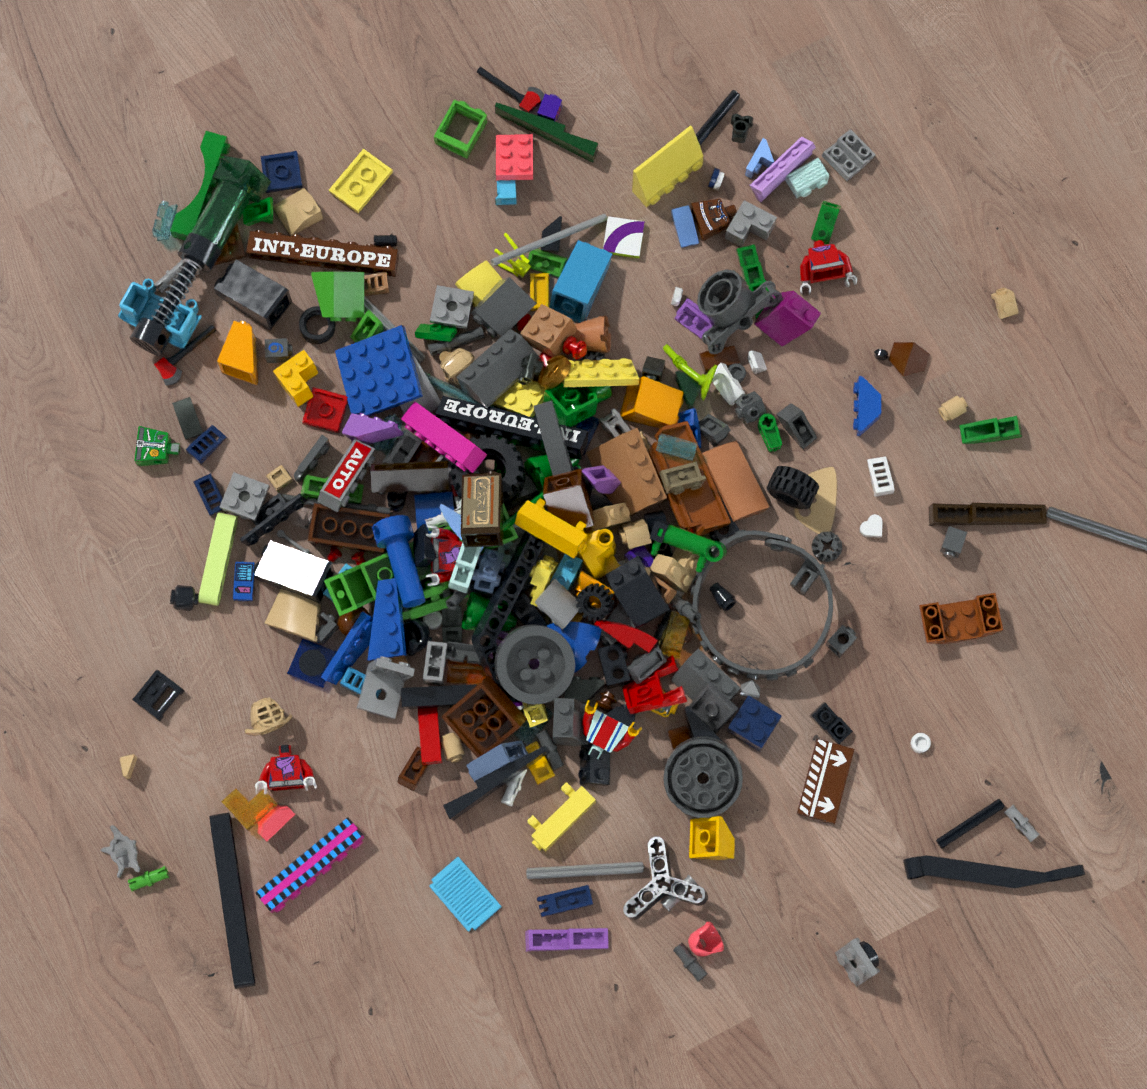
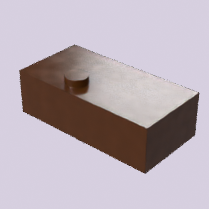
M314 503L308 542L310 544L383 555L387 550L386 548H378L372 526L382 519L391 517V515L343 507L336 512L323 504Z

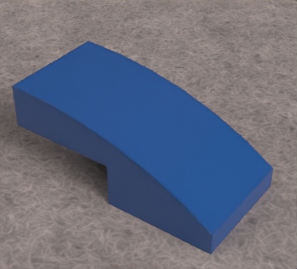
M693 408L679 412L678 423L688 421L698 447L701 448V432L696 409Z

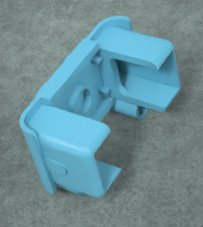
M145 279L143 286L136 282L130 284L119 304L121 311L118 317L135 327L142 317L153 320L151 316L156 315L155 309L158 310L160 308L158 303L162 304L164 300L162 297L154 294L156 286L152 279ZM194 299L187 300L186 306L179 304L177 306L178 311L173 312L175 317L170 318V324H166V329L172 334L169 343L181 349L185 348L202 318V315H197L199 307Z

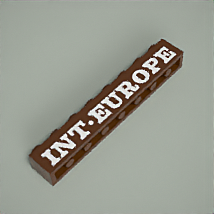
M263 230L250 231L246 251L249 259L368 274L387 272V276L396 277L399 259L398 250L391 246L381 248L374 244H366L365 246L351 241L341 243L335 239L325 241L318 237L286 236L280 232L270 234Z

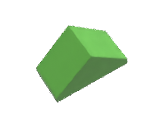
M367 310L350 338L356 343L384 332L383 324L370 310Z

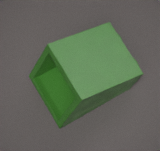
M311 272L322 317H330V321H342V317H345V321H357V318H363L364 272Z

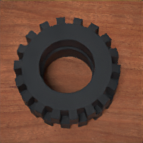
M777 466L766 488L771 496L788 506L797 509H809L819 490V484L811 476L798 469L788 466Z

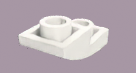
M720 363L717 366L712 382L729 405L733 406L735 400L745 395V392L739 381L732 377L726 364Z

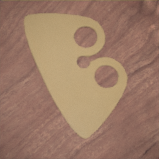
M834 467L820 469L808 474L819 484V490L815 496L817 501L811 504L810 515L803 517L800 515L799 509L795 508L796 518L818 534L831 531L834 520L837 496V478Z

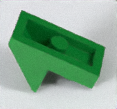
M268 197L244 206V225L251 226L261 221L273 224V198Z

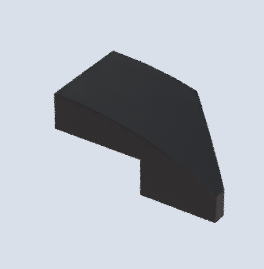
M559 216L542 231V238L561 231L562 216ZM560 240L541 247V250L560 251Z

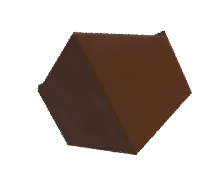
M894 342L888 361L895 366L902 376L924 372L930 354L915 342Z

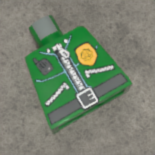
M139 426L134 461L137 466L167 464L169 454H180V443H171V437L167 432Z

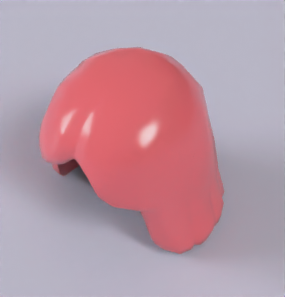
M710 921L690 934L688 938L689 947L696 956L705 957L724 950L723 941ZM700 939H703L705 941V948H703Z

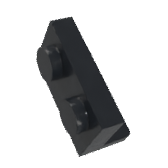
M593 744L581 746L579 752L580 770L578 773L580 785H610V752L603 750L599 759L588 755Z

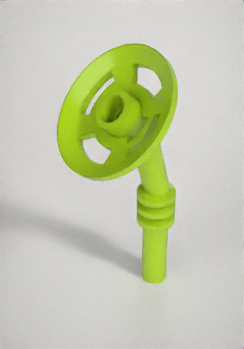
M668 344L664 345V352L673 360L672 362L677 369L684 371L696 382H699L698 385L702 386L701 398L704 401L718 365H714L706 375H699L687 365V362L681 355H677Z

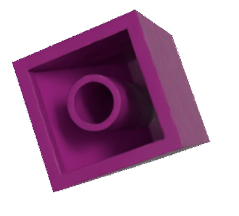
M795 291L781 292V301L777 305L764 308L754 323L756 327L780 346L786 345L812 329L821 315V312Z

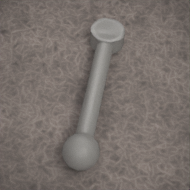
M283 530L277 532L279 538H284L302 552L310 554L309 549H304L290 539Z

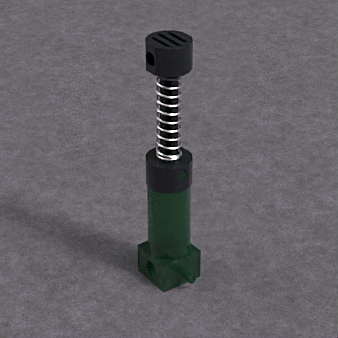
M224 156L220 160V165L212 177L219 184L192 231L188 234L178 251V256L185 263L184 266H180L182 270L180 273L176 272L178 277L176 279L173 278V285H169L171 289L165 291L167 296L162 297L164 300L162 304L158 303L160 308L158 310L155 309L157 313L155 316H151L153 320L142 317L129 337L133 343L143 350L156 356L162 355L172 337V334L166 329V324H170V318L175 317L173 312L178 311V303L182 304L181 299H185L184 293H188V287H192L191 281L196 280L195 275L200 274L199 270L203 272H210L249 202L259 203L271 181L250 160Z

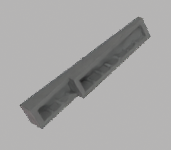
M553 401L534 405L552 475L573 471L574 469Z

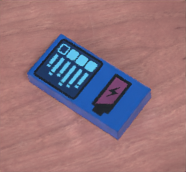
M235 562L234 601H253L255 574L253 570L255 562Z

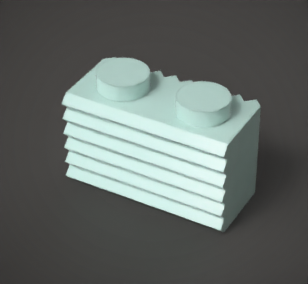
M816 158L787 174L785 181L796 198L801 196L804 198L812 192L811 190L815 188L820 189L827 185L829 173L820 159Z

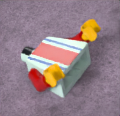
M587 700L582 726L583 734L587 737L586 740L593 744L588 755L599 759L603 750L610 753L612 751L618 752L629 746L635 736L642 730V727L639 730L633 728L635 722H632L628 727L596 710L598 707L597 702L595 707L589 706L590 700Z

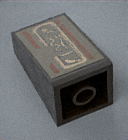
M490 471L486 474L469 472L467 475H462L461 537L464 547L503 546V479L501 473Z

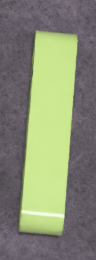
M218 513L216 516L199 592V603L216 606L220 603L238 516Z

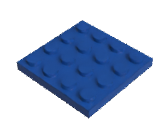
M403 325L335 350L351 413L357 415L363 413L370 417L423 397L406 330Z

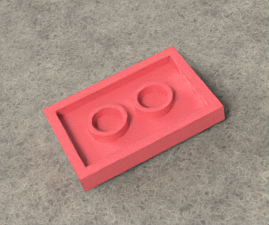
M533 134L496 135V180H533Z

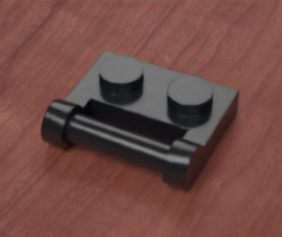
M156 669L132 700L157 720L161 721L164 717L163 714L175 699L184 693V690ZM169 687L172 688L173 691L157 711L152 708Z

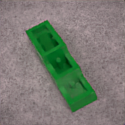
M755 244L736 249L743 278L747 283L748 289L752 292L761 286L762 283L766 282ZM764 308L755 314L756 320Z

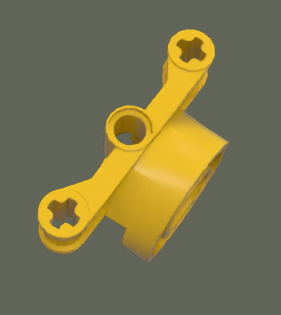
M590 527L584 530V533L587 534L585 541L587 546L583 553H578V555L583 560L591 576L598 580L621 565H619L614 557L617 546L612 532L608 529L592 531Z

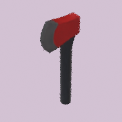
M479 67L477 70L479 75L513 97L519 103V108L525 112L530 113L543 100L544 93L538 88L529 87L526 95H523L484 68Z
M213 325L175 355L166 359L163 357L154 364L166 386L173 385L180 380L182 371L175 367L176 363L216 332Z

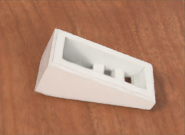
M886 456L868 459L867 463L874 496L893 494L895 489ZM883 462V466L873 467V464ZM884 470L885 473L875 474V471ZM886 476V479L877 481L876 479L879 477ZM885 483H887V485H888V486H884V487H879V486H878L879 484H885Z

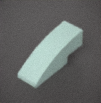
M462 543L448 588L467 593L482 547H464Z

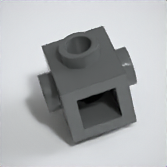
M755 391L735 400L737 407L735 412L738 418H742L747 424L767 414L762 398Z

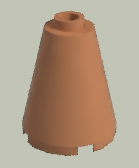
M599 316L575 324L577 331L573 337L577 339V343L579 341L585 342L587 351L609 353L608 351L611 349V333L608 332L607 328L610 327L607 316Z

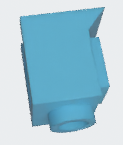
M515 180L497 181L496 205L516 204Z

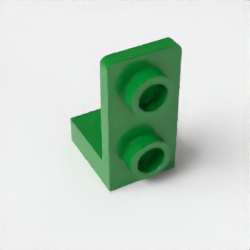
M823 201L812 233V240H822L824 244H829L841 209L840 205Z

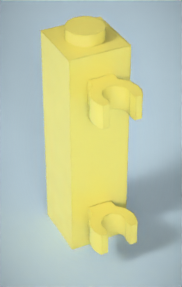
M566 782L561 787V790L569 799L543 824L533 815L527 820V823L536 830L531 835L533 839L531 843L539 851L543 849L546 852L596 803V800L582 786L575 792Z

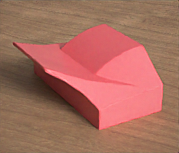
M269 803L256 816L257 833L267 842L295 813L286 805Z

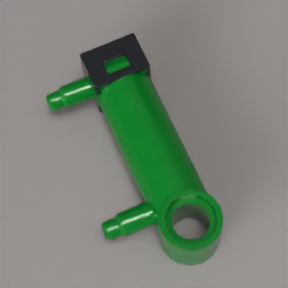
M660 519L655 521L649 538L654 540L651 555L656 556L661 544L666 543L700 556L696 567V572L699 573L702 572L706 560L717 562L722 560L727 553L726 546L723 543L675 527L671 523ZM713 547L719 549L720 554L718 557L712 555L711 550Z

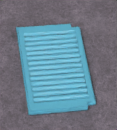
M459 857L455 858L431 879L433 883L429 887L468 932L471 928L476 930L502 907Z

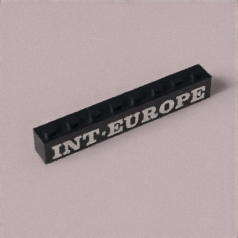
M447 396L442 397L435 413L437 418L451 428L458 429L461 432H470L478 436L486 434L490 438L491 435H497L499 440L503 437L514 445H523L534 450L546 451L537 418L492 407L486 408L480 404ZM560 424L570 459L581 460L588 443V432Z

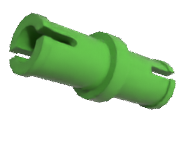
M163 866L151 872L146 871L141 876L129 879L128 883L130 884L131 891L133 892L145 886L151 887L154 885L153 883L170 878L169 874H167L169 873L167 867Z

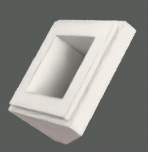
M749 351L748 360L752 372L757 374L766 371L767 368L762 354L756 351Z

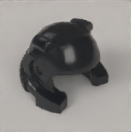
M416 618L407 622L403 621L406 654L413 656L416 652L423 650L427 646L428 641H432V637H429V627L421 619Z

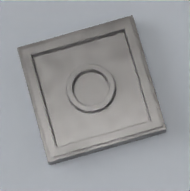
M711 681L688 706L715 734L720 731L739 709Z

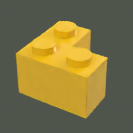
M302 350L273 370L277 381L297 407L313 397L306 382L319 373L312 359L305 350Z

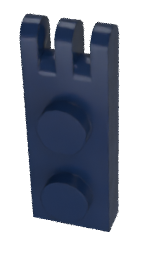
M589 885L537 897V902L546 901L545 904L539 905V910L548 909V911L540 913L541 917L593 905Z

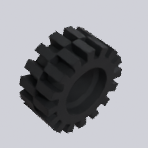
M592 583L586 586L576 598L578 602L576 607H580L578 612L584 613L582 617L586 618L589 616L588 620L590 621L593 618L594 621H598L606 617L613 609L612 605L614 604V600H611L613 594H608L610 590H604V585L599 587V583L594 585ZM590 596H595L600 600V608H594L590 604Z

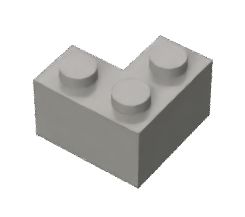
M744 200L726 230L725 239L742 247L750 232L767 240L775 227L777 217Z

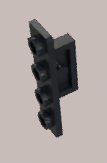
M278 493L262 506L256 522L253 521L256 527L241 537L240 541L247 546L256 544L260 537L273 531L277 524L286 521L290 514L303 508L309 500L299 493L287 502L283 495Z

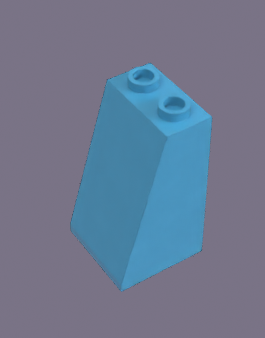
M578 240L552 291L550 308L571 318L574 322L586 321L611 264L612 253Z

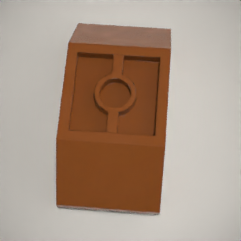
M996 593L978 595L973 600L939 605V602L919 605L926 643L948 644L979 639L1003 631Z

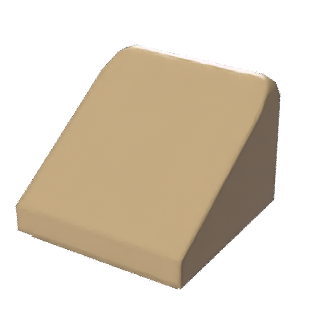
M135 754L120 757L122 773L126 779L131 778L137 761Z

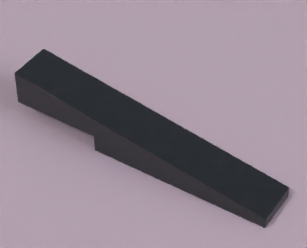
M477 684L401 688L403 710L433 707L451 708ZM497 684L512 702H520L508 694L501 685Z
M543 746L475 780L477 789L443 805L449 820L454 821L550 753L549 748Z

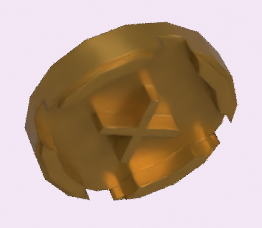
M557 355L546 362L548 365L545 368L543 367L538 375V383L544 389H553L568 375L571 363L563 355Z

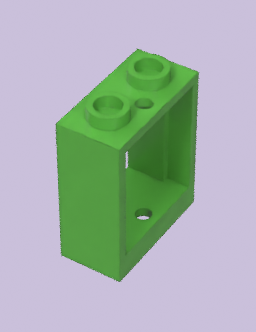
M454 100L434 135L435 144L468 159L488 122L486 113L481 109L469 107L464 101ZM456 113L479 123L468 144L445 134Z

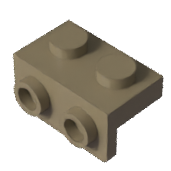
M697 462L665 469L659 473L667 494L673 493L677 495L684 492L685 489H699L706 480L705 475L701 476Z

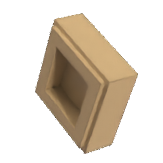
M282 465L266 475L277 492L293 482V479Z

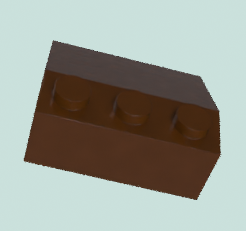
M489 675L441 716L477 758L497 747L527 720Z

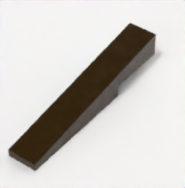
M933 503L928 507L929 526L1033 525L1047 523L1046 505Z

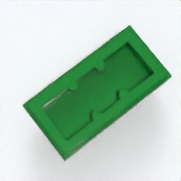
M420 324L415 331V338L450 342L456 335L457 329L456 327L441 326L440 324Z

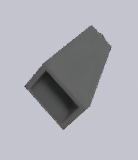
M508 277L499 280L471 311V314L474 316L473 319L476 323L487 328L486 332L492 338L496 337L498 339L536 305V302Z
M555 698L553 721L554 745L583 746L592 744L586 740L587 737L583 734L582 719L586 704L576 699Z

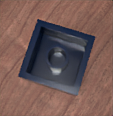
M748 695L729 725L727 732L758 752H761L782 715Z

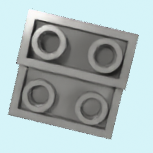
M851 129L839 137L837 142L822 154V157L846 181L856 175L876 156Z
M555 578L535 601L538 608L545 612L552 622L562 630L580 609V607H576L578 603L576 598Z

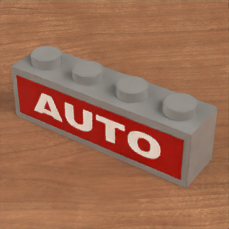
M354 439L320 490L317 502L336 512L339 511L341 506L345 507L350 498L348 495L350 492L352 494L355 492L358 480L362 481L367 472L365 469L373 464L375 448Z

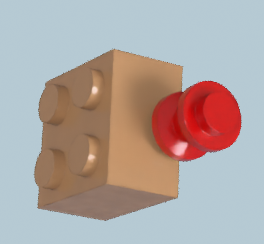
M543 304L540 305L532 318L531 315L526 314L517 322V328L521 331L520 334L528 344L551 357L560 355L563 351L567 355L572 353L575 359H580L587 352L586 343L583 341L577 343V339L573 337L577 328L572 319Z

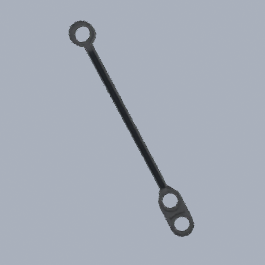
M929 855L903 860L907 880L932 876L1014 889L1086 875L1083 865L1048 872H1038Z

